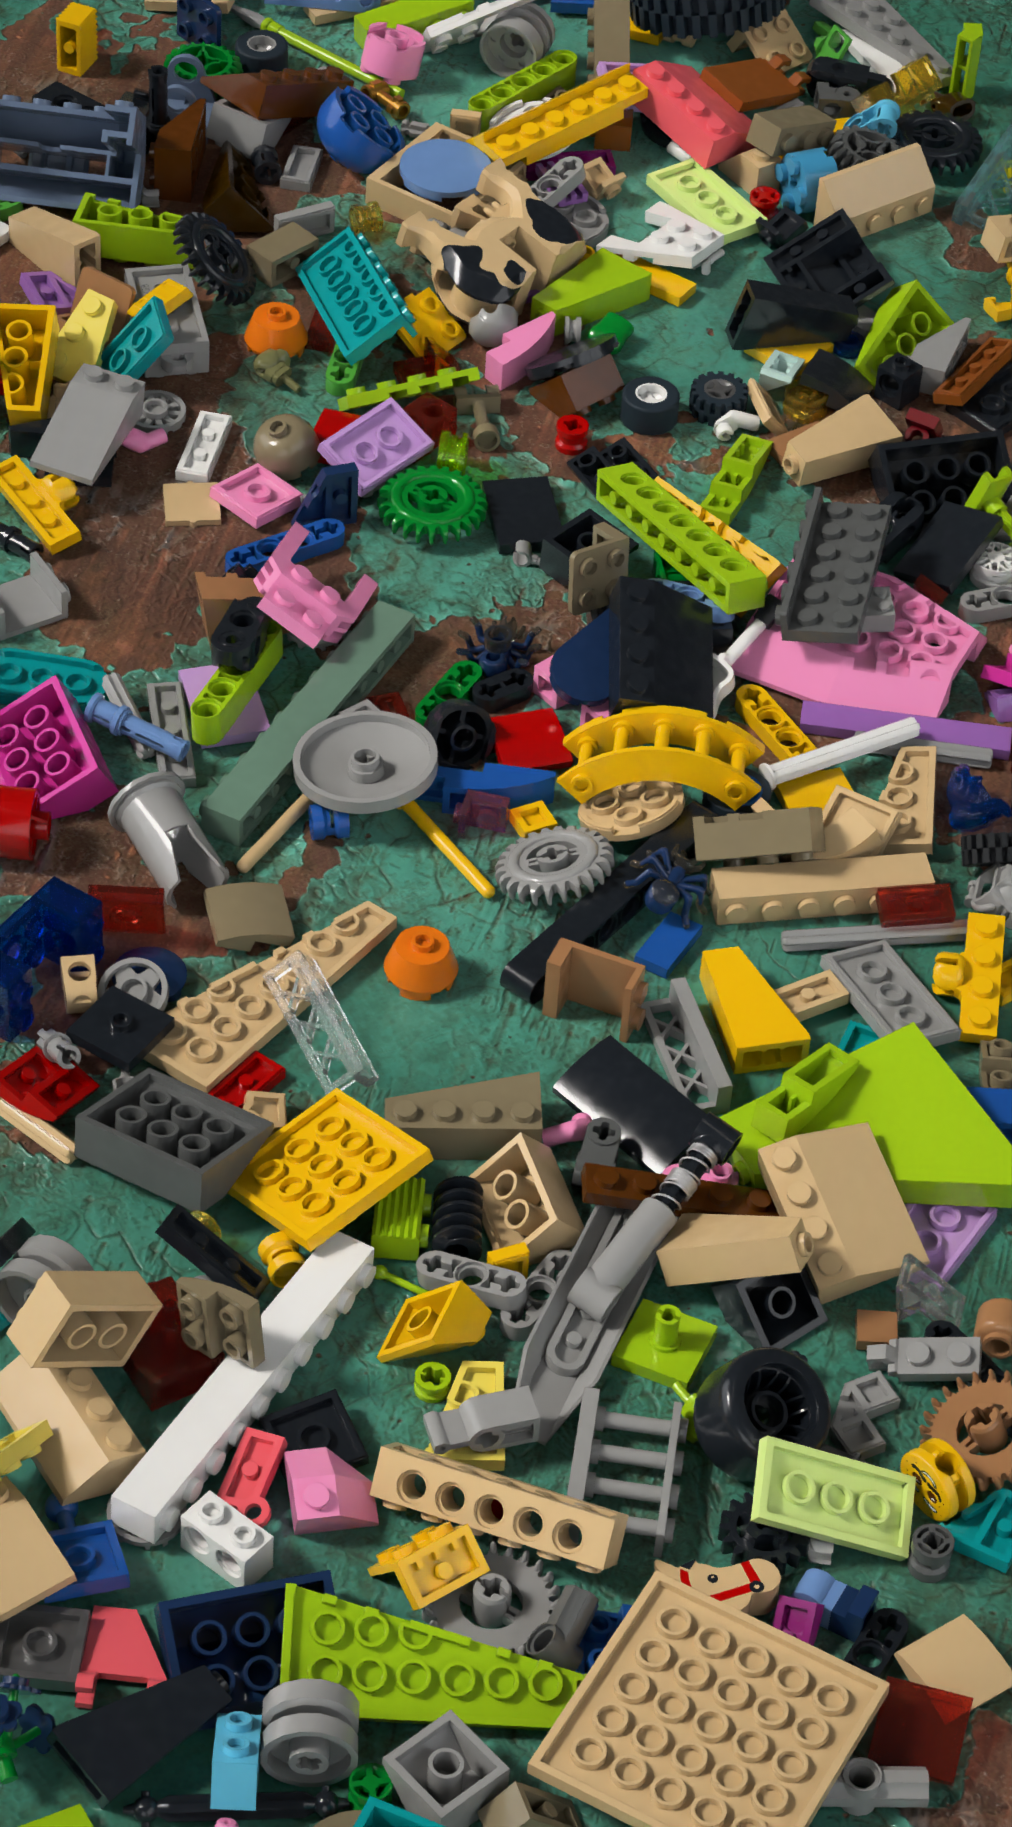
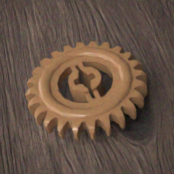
M989 1369L986 1383H982L978 1374L973 1371L972 1386L970 1387L960 1377H957L956 1381L959 1392L955 1394L949 1391L946 1386H943L942 1391L946 1402H939L936 1398L932 1397L931 1404L937 1414L924 1411L923 1417L930 1427L920 1425L919 1427L921 1436L924 1438L920 1440V1444L930 1438H939L950 1444L961 1455L972 1474L974 1483L978 1484L980 1491H986L991 1483L995 1485L996 1489H1001L1004 1486V1480L1008 1479L1012 1483V1442L1005 1449L1001 1450L1008 1440L1007 1429L1012 1426V1376L1008 1370L1005 1371L1003 1380L998 1382L994 1371ZM965 1424L969 1436L959 1443V1434L962 1426ZM980 1452V1453L991 1454V1455L981 1456V1455H976V1454Z

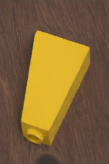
M739 946L702 951L699 978L733 1074L793 1067L808 1057L811 1042L809 1033Z

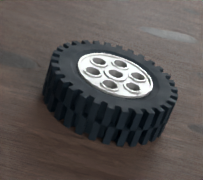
M630 0V17L634 21L635 26H640L643 31L650 30V33L654 35L663 32V37L669 38L674 34L677 35L678 39H685L688 35L693 36V39H701L702 35H710V38H716L720 33H725L726 36L734 35L736 30L746 32L749 31V26L758 28L762 26V22L768 23L772 21L773 16L778 17L781 14L780 11L784 10L786 0Z

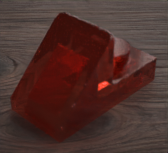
M425 337L423 357H413L393 362V373L399 384L406 383L407 377L426 373V378L438 376L437 370L456 367V371L462 369L451 353L428 337Z

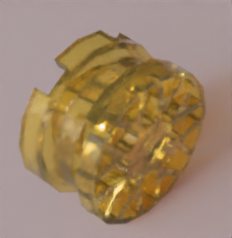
M801 376L795 377L791 384L785 385V400L782 404V409L788 419L801 424H810L825 418L828 394L799 384Z

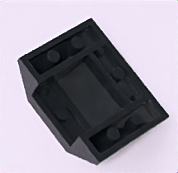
M843 208L763 258L780 285L851 296L856 308L895 284L882 263H878L867 248L855 225Z

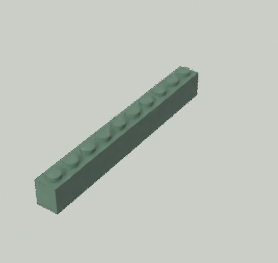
M380 600L377 601L370 611L363 613L358 625L352 631L349 630L345 634L342 643L336 650L330 651L325 663L318 671L314 670L307 684L301 691L297 690L294 693L289 705L283 711H279L276 714L273 723L265 732L262 731L257 736L255 744L247 753L241 754L232 771L222 776L218 787L213 793L204 797L199 808L201 829L204 833L237 847L242 845L295 782L293 753L298 741L318 723L339 715V712L362 702L414 641V613Z

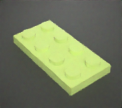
M693 158L647 174L646 185L670 206L724 234V245L760 232L755 222L759 217L768 222V219L716 173L710 168L704 169Z
M767 1435L759 1440L751 1521L892 1560L903 1561L909 1557L916 1477Z

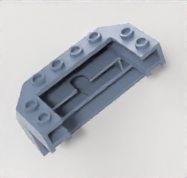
M2 96V99H0V200L77 210L85 192L96 194V200L107 202L109 198L121 200V206L131 209L140 205L146 165V117L138 107L134 106L133 102L115 100V105L106 104L105 107L94 106V111L83 110L82 105L77 103L64 102L63 107L51 106L52 101L34 98L33 103L21 102V97ZM2 150L29 153L28 166L1 163ZM90 161L105 162V175L89 174Z

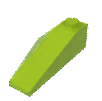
M918 280L892 288L875 315L854 368L872 384L875 390L877 370L880 364L897 352L904 356H911L918 343L949 327L954 322Z

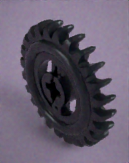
M916 110L912 114H902V117L899 116V119L896 120V135L891 138L897 141L896 145L902 147L918 143L922 148L930 173L933 167H937L940 177L943 175L945 166L950 168L952 176L955 173L956 164L960 166L962 173L965 171L966 163H968L969 168H972L974 162L979 161L983 151V138L969 121H963V118L960 116L953 117L952 113L949 112L942 114V111L939 110L935 112L924 110L922 113Z
M199 212L185 214L175 225L176 229L173 235L180 236L174 240L173 244H183L176 252L177 255L183 253L188 255V258L181 265L193 264V270L188 276L191 277L198 274L201 277L197 287L202 286L206 282L209 283L210 288L206 295H210L218 290L219 294L215 299L216 302L221 301L226 296L225 305L232 303L233 306H237L247 302L255 292L256 273L252 268V260L247 257L249 255L247 250L241 247V241L235 239V234L231 230L228 231L226 225L222 222L218 223V220L213 216L209 217L208 214Z

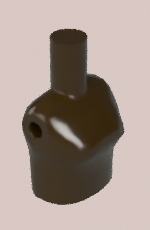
M932 90L927 94V100L931 102L930 106L933 112L936 110L942 111V114L949 112L952 113L953 117H962L963 121L971 118L975 113V102L960 92L943 95Z

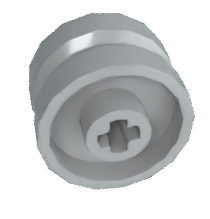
M39 1234L30 1237L17 1251L12 1260L8 1261L0 1271V1311L11 1324L13 1323L18 1311L23 1307L35 1288L38 1279L45 1271H94L83 1254L69 1243L54 1236Z
M323 1679L288 1681L268 1692L263 1699V1732L261 1734L260 1764L266 1773L280 1782L299 1787H320L335 1784L349 1777L358 1765L359 1701L354 1693L338 1683Z

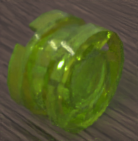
M442 430L437 459L438 469L445 466L449 467L451 472L459 470L462 472L461 476L465 475L469 433H463L462 438L459 439V436L452 435L451 431Z

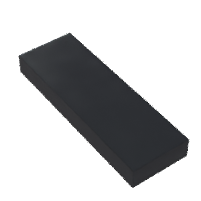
M179 1204L171 1210L155 1231L157 1235L214 1282L240 1290L257 1300L270 1283L269 1278Z

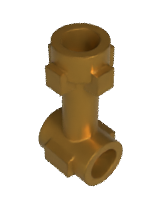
M377 79L361 87V92L369 96L376 103L380 102L386 107V112L395 120H403L409 115V103L404 101V98L400 95L392 97L386 81Z

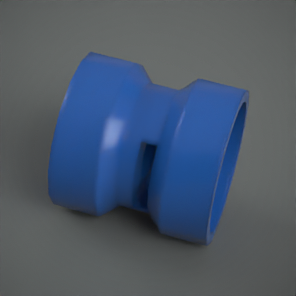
M318 804L309 805V828L312 840H324L329 835H334L336 838L349 837V813L334 811Z

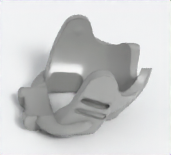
M995 863L984 870L977 880L968 882V895L965 896L964 905L968 908L972 907L978 912L1006 916L1005 927L1012 930V865ZM984 884H992L991 889L981 896Z

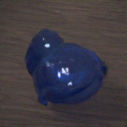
M965 763L954 767L950 772L946 791L948 802L952 809L949 815V825L957 831L976 832L988 828L1003 816L1011 818L1012 811L1008 803L1002 799L991 798L982 785L983 777L971 775L970 768Z

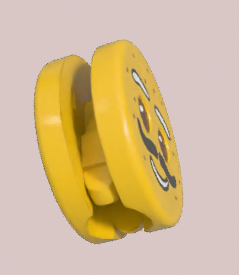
M930 1438L920 1444L919 1448H914L903 1455L900 1462V1471L903 1474L916 1477L914 1503L928 1517L935 1521L944 1522L954 1517L958 1511H962L974 1503L976 1488L972 1474L964 1459L950 1444L939 1438Z

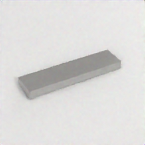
M182 681L147 684V699L151 723L177 737L190 741L189 751L181 762L155 750L157 770L175 772L182 778L185 788L196 787V773Z

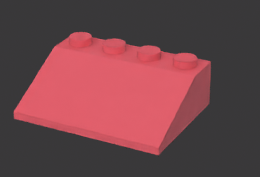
M655 60L633 70V75L648 87V98L633 105L704 169L756 148L746 141L752 120L743 112L735 110L700 79V74L693 67Z

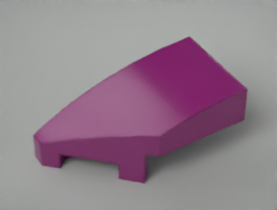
M779 1594L773 1627L814 1646L825 1605Z

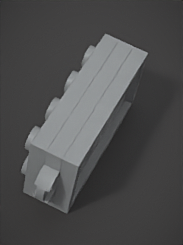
M174 264L125 269V283L133 286L136 290L134 303L168 278L187 287L193 293L192 298L167 315L174 341L144 372L145 378L209 372V338L192 276H188L190 273L188 264L185 266Z

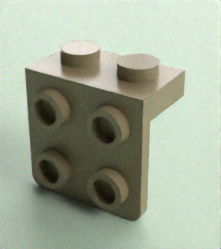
M606 522L593 525L592 546L576 550L570 555L568 611L575 616L609 605V597L619 577H628L630 537Z

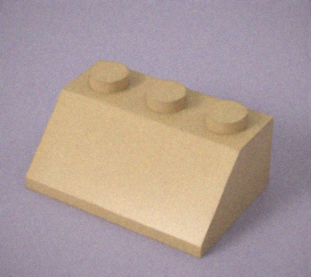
M520 1132L469 1176L477 1180L483 1188L482 1224L493 1250L525 1242L530 1251L529 1265L541 1263L554 1250L564 1249L569 1251L576 1245L584 1225L550 1147Z

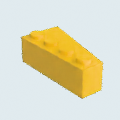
M0 303V368L10 426L47 419L60 331L55 305Z

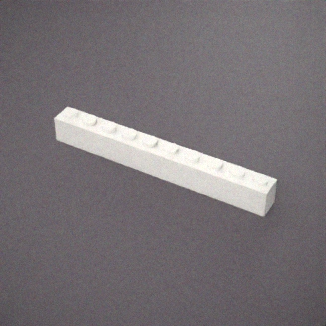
M338 1231L314 1250L261 1314L265 1361L253 1369L242 1361L235 1360L227 1355L111 1495V1519L113 1524L152 1544H155L165 1531L170 1532L175 1527L183 1508L188 1502L192 1504L197 1500L204 1482L211 1474L216 1475L221 1470L226 1455L233 1447H238L246 1427H250L255 1419L259 1420V1418L266 1414L272 1398L277 1392L283 1393L290 1383L293 1372L299 1365L302 1367L306 1365L312 1355L314 1346L320 1339H327L340 1314L349 1312L361 1288L366 1289L370 1286L376 1274V1267L373 1266L374 1247Z

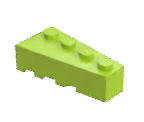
M85 192L72 222L100 234L101 258L113 259L120 263L128 261L140 262L147 266L182 264L188 258V255L185 253L176 254L183 246L182 243L173 244L174 240L180 236L173 235L176 229L175 225L183 216L169 212L155 215L150 210V207L138 205L136 208L131 209L121 206V200L109 198L107 202L96 200V194ZM188 264L189 269H193V264Z

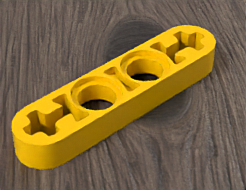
M746 684L738 688L736 691L735 710L780 761L817 749L765 689L755 684ZM771 719L778 722V724L767 725L761 721ZM785 740L793 741L797 745L793 747L785 746L780 742Z

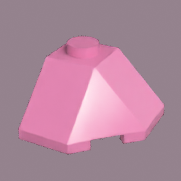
M327 1447L284 1451L294 1535L379 1525L376 1499L369 1495L372 1486L371 1480Z

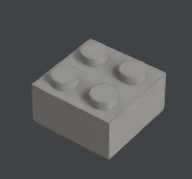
M873 587L861 633L894 631L896 614L889 587Z

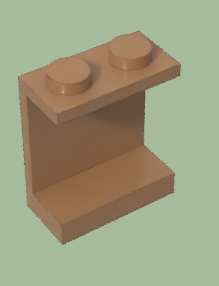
M561 937L546 964L542 1015L556 1019L568 999L621 1017L619 1041L626 1043L633 1030H640L645 1018L646 1009L641 1008V1004L646 998L649 983L644 982L646 966Z

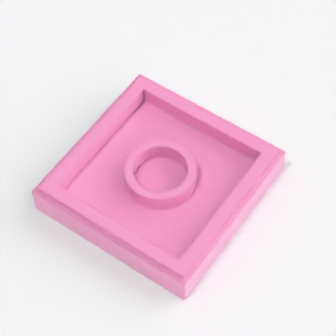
M257 463L211 486L209 496L257 529L300 507V496L303 493Z

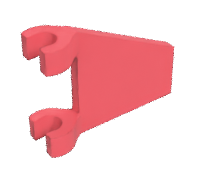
M94 1605L81 1668L75 1683V1692H77L75 1699L76 1708L93 1709L98 1679L147 1684L146 1688L167 1680L136 1609Z

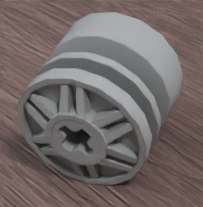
M533 2L499 13L480 39V53L484 63L500 77L507 78L545 56L555 40V27L552 19L543 8Z

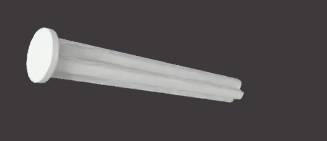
M908 717L771 765L762 763L758 767V773L769 782L771 790H774L778 784L919 736L920 724L917 723L914 717Z

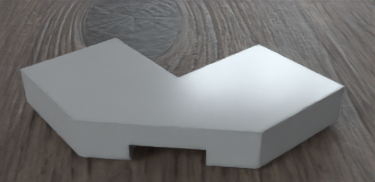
M880 1370L844 1384L836 1412L830 1424L828 1436L837 1449L852 1456H855L856 1453L861 1454L862 1460L885 1452L886 1447L885 1440L870 1419L896 1410L900 1406L901 1399Z

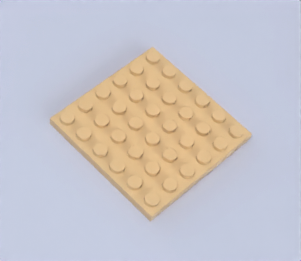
M656 1570L528 1762L527 1773L632 1827H809L887 1697L890 1683Z

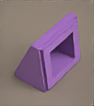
M1008 687L984 692L985 699L995 719L1000 723L1011 722L1012 688Z

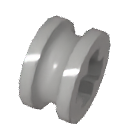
M565 316L564 345H568L571 341L575 343L581 341V317L571 320L569 316Z

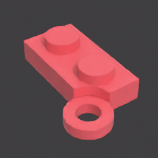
M246 1427L217 1493L218 1497L246 1517L247 1512L251 1508H260L261 1514L257 1518L250 1520L261 1528L267 1525L271 1518V1508L265 1498L283 1458L284 1451H286L288 1446L285 1437Z

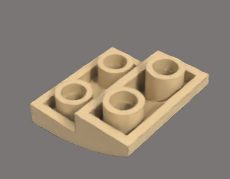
M965 1614L893 1654L916 1692L921 1689L925 1691L945 1726L1012 1688L1011 1668L991 1641Z

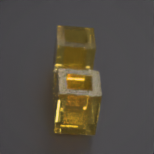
M924 55L907 63L890 75L896 87V94L891 89L889 83L885 81L868 89L850 102L855 112L861 113L880 100H893L899 105L901 110L900 117H902V114H912L913 111H916L914 105L917 103L922 106L936 97L934 92L943 87V84L928 56Z

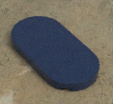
M609 608L558 648L550 662L549 678L551 686L559 697L570 704L596 707L609 700Z

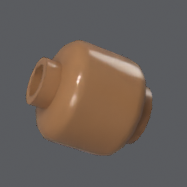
M1008 1298L988 1300L979 1307L973 1337H981L982 1351L992 1358L1003 1359L1012 1356V1300Z

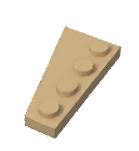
M936 746L900 747L888 776L887 787L885 790H882L879 802L901 811L902 818L882 855L921 852L933 854L937 768Z

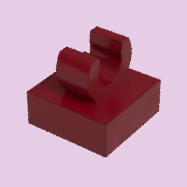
M910 407L905 417L908 427L904 434L905 441H912V438L917 435L922 436V439L941 437L943 428L940 418Z

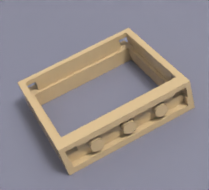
M435 122L366 177L365 203L402 220H406L416 212L421 211L427 220L435 218L449 225L453 211L400 188L404 185V180L399 171L400 159L408 148L426 140L453 139L466 142V140L472 137ZM521 160L506 166V169L513 172L517 178L527 182V166ZM480 193L477 196L485 204L491 205L494 201L500 204L498 200L489 195ZM459 228V229L464 230V231H466V232H468V231L470 230V229Z

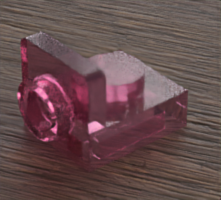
M468 789L463 803L457 802L454 811L453 823L458 824V838L465 839L470 826L505 833L509 824L510 798Z

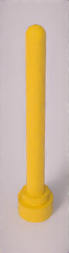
M414 800L397 808L405 811L484 898L489 899L495 895L494 886Z

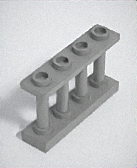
M584 1387L567 1496L584 1501L585 1497L593 1498L594 1494L660 1503L658 1520L629 1516L625 1533L656 1537L653 1557L662 1558L663 1544H672L675 1518H669L667 1514L668 1509L677 1510L680 1488L679 1484H672L673 1475L681 1476L684 1451H678L676 1447L677 1442H686L689 1419L681 1418L682 1402L674 1401L672 1420L606 1411V1407L598 1406L600 1389ZM603 1428L666 1436L669 1437L667 1453L601 1444V1439H594L595 1431L603 1432ZM598 1461L662 1469L665 1470L663 1486L596 1477L595 1472H589L590 1464L598 1465ZM571 1524L569 1528L570 1538L578 1544L579 1532L581 1530L575 1524Z

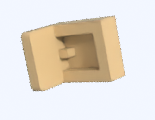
M600 156L584 164L586 177L582 184L588 191L589 196L596 200H601L605 197L609 200L621 192L622 188L620 186L627 176L624 172L614 176Z

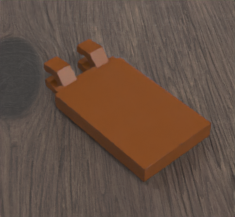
M776 54L770 61L755 58L704 67L699 77L738 112L782 105L799 96H803L806 90L801 85L803 83H810L812 79L804 71L795 72L788 79L785 76L786 72L781 68L785 65L790 66L792 60L785 54Z

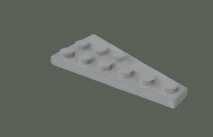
M809 0L808 4L877 50L898 61L903 67L937 89L950 85L953 67L886 0Z

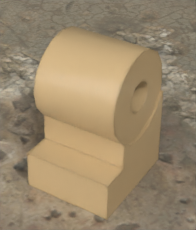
M94 954L60 957V977L66 1013H85L97 1001ZM76 966H84L89 970L80 972H69L73 967Z

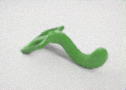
M815 21L812 29L819 35L814 41L815 58L831 57L842 60L853 40L838 25L834 24L831 27L825 22ZM839 32L844 37V43L837 53L834 49L841 43Z

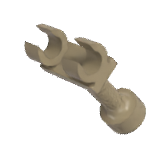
M498 384L485 385L487 394L467 395L466 386L453 387L455 396H452L455 414H474L477 425L472 434L475 447L482 452L493 451L500 444V436L497 427L489 423L487 414L500 413L501 395Z

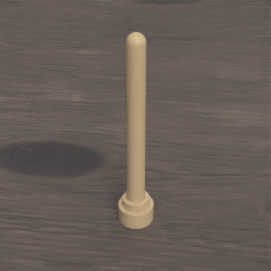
M302 794L237 862V870L240 873L250 871L306 812L309 805H312L314 802Z

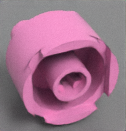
M388 22L373 23L369 26L360 70L368 74L384 77L383 80L387 84L395 86L400 85L401 81L416 80L426 41L423 42L424 36L404 25L397 24L396 29L386 28Z

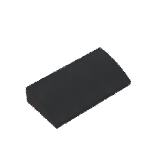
M611 1035L600 1041L579 1058L560 1077L552 1089L554 1094L577 1113H587L591 1116L592 1120L603 1117L617 1122L621 1128L619 1148L646 1171L662 1174L665 1168L673 1164H679V1160L687 1156V1150L690 1147L688 1142L706 1115L704 1111Z

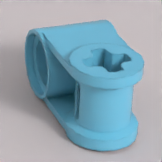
M883 99L861 113L850 117L844 126L852 127L857 125L860 128L867 126L868 129H876L881 134H887V137L891 139L896 135V120L899 119L901 110L895 101Z

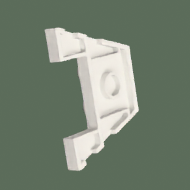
M659 201L645 211V222L660 226L661 228L653 231L650 236L639 243L610 235L596 245V252L604 248L614 254L623 255V258L627 261L634 262L640 257L653 258V264L692 269L724 246V234Z

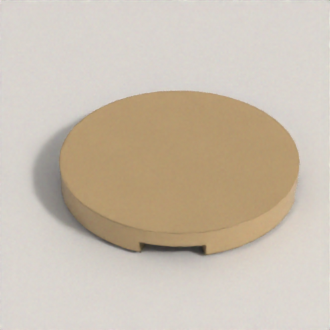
M666 781L632 782L610 788L595 795L585 803L580 804L577 815L581 827L599 832L608 841H630L655 834L672 824L681 815L685 807V797L682 785L679 783Z

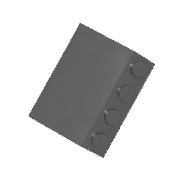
M148 1067L75 1117L74 1156L127 1182L151 1191L157 1196L164 1197L190 1211L201 1214L225 1197L274 1130V1123Z

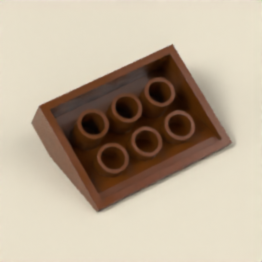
M327 66L326 69L319 70L312 67H306L305 70L299 71L284 68L283 71L279 72L262 69L259 73L202 76L200 83L257 120L315 117L322 103L338 86L343 90L347 86L353 87L354 80L344 75L342 69Z

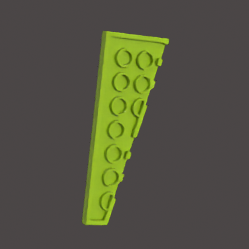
M286 1583L280 1684L298 1679H323L338 1683L352 1691L358 1699L359 1721L431 1724L443 1714L452 1710L468 1727L550 1731L587 1673L574 1672L553 1665L554 1663L535 1660L513 1653L509 1649L496 1648L471 1640L472 1638L415 1620L402 1619L380 1612L379 1609L369 1606L363 1607L338 1599L334 1595L321 1594L299 1587L294 1583Z

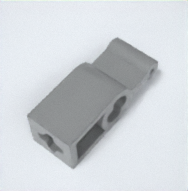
M529 1385L474 1396L464 1401L458 1409L443 1412L430 1411L423 1415V1423L434 1454H444L449 1450L470 1446L473 1451L486 1452L539 1440L541 1417Z

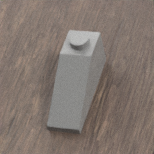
M965 317L916 345L911 356L906 355L923 366L919 392L933 396L932 393L953 374L968 343L971 318Z

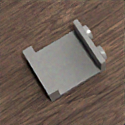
M36 551L30 553V575L0 584V641L68 618V602L71 601L69 588L64 582L61 583L58 580L50 563H45Z

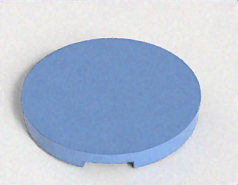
M432 139L417 143L408 148L400 159L399 171L404 180V186L411 192L425 199L442 202V198L463 197L465 199L473 193L476 196L480 193L476 190L481 172L486 166L491 164V161L485 153L472 144L453 139Z

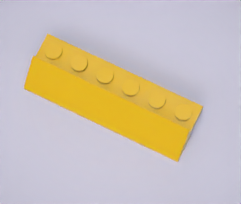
M627 63L466 140V143L476 146L493 161L501 158L506 166L519 160L528 166L624 119L625 108L648 98V87L630 73V63Z

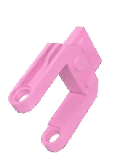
M296 521L253 580L258 591L264 595L257 607L312 649L315 648L321 639L337 644L351 624L357 619L379 583L367 574H364L350 595L343 601L340 594L334 588L322 584L312 576V573L306 567L292 563L291 558L310 532Z

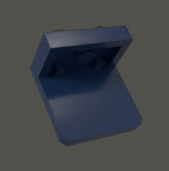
M177 0V35L190 44L191 42L201 44L203 41L205 44L215 42L216 46L220 47L222 21L220 7L211 2V0Z

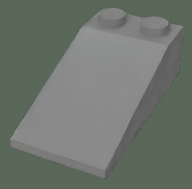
M83 363L70 381L30 459L29 466L92 486L142 416L146 382L134 379L129 375H121L102 369L97 365Z

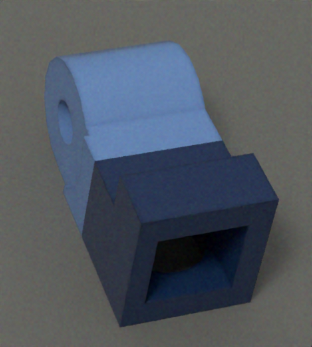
M810 1568L806 1570L790 1597L825 1605L820 1626L855 1642L870 1617L875 1613L879 1591L864 1584L858 1590L835 1580L833 1576L824 1570Z

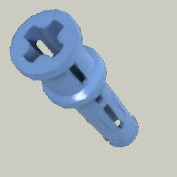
M99 692L91 697L85 708L84 721L90 724L96 722L110 729V733L115 736H122L123 734L178 762L184 760L189 751L190 741L177 737L152 723L133 715L130 707L126 705L117 706L105 700L104 695Z

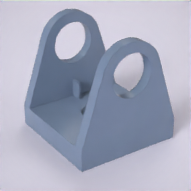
M191 54L176 55L171 59L167 67L168 116L172 120L199 98L206 99L207 132L213 103L216 102V98L211 89L200 83V78L207 76L202 62ZM181 62L190 63L197 69L198 74L193 79H183L176 74L175 66Z

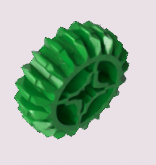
M204 41L201 44L191 42L188 46L181 44L179 49H172L171 54L166 55V60L164 61V66L167 68L174 56L191 54L202 62L207 76L243 73L240 57L235 55V51L227 50V47L224 45L216 46L215 42L212 44H205ZM181 62L175 66L176 74L183 79H193L198 74L197 69L190 63ZM213 91L216 101L223 99L222 96Z

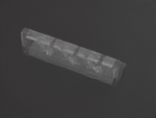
M297 950L262 975L326 1095L336 1088L343 1091L355 1081L368 1088L380 1080L316 960ZM290 970H293L296 975L292 992L283 991L277 980ZM299 1000L310 1001L312 1005L308 1022L298 1020L295 1015ZM315 1030L326 1031L328 1035L324 1052L314 1050L311 1045ZM331 1060L342 1061L347 1073L331 1083L328 1077Z

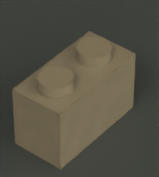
M293 221L248 244L246 250L249 255L247 257L252 260V268L255 270L256 278L270 288H273L298 275L294 268L319 249V238Z

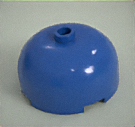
M338 86L322 103L317 114V132L330 157L356 173H373L403 149L405 141L397 125L391 128L387 119L381 114L384 109L369 96L351 86H347L344 90Z

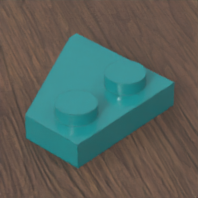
M1002 1487L988 1495L985 1501L974 1503L962 1510L960 1518L946 1526L943 1522L938 1525L947 1528L953 1535L955 1541L954 1551L1006 1574L1012 1564V1491Z

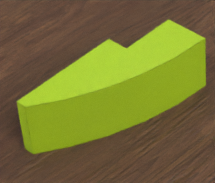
M828 1042L784 1072L780 1086L757 1101L751 1126L776 1142L795 1136L840 1091L858 1068L860 1061Z

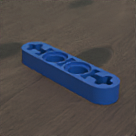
M325 518L303 525L304 528L310 531L303 541L308 545L300 546L291 558V562L295 564L341 548L345 540L344 524L334 518ZM288 531L228 551L225 555V573L238 562L244 568L250 563L259 572L270 557L263 555V553L273 552Z

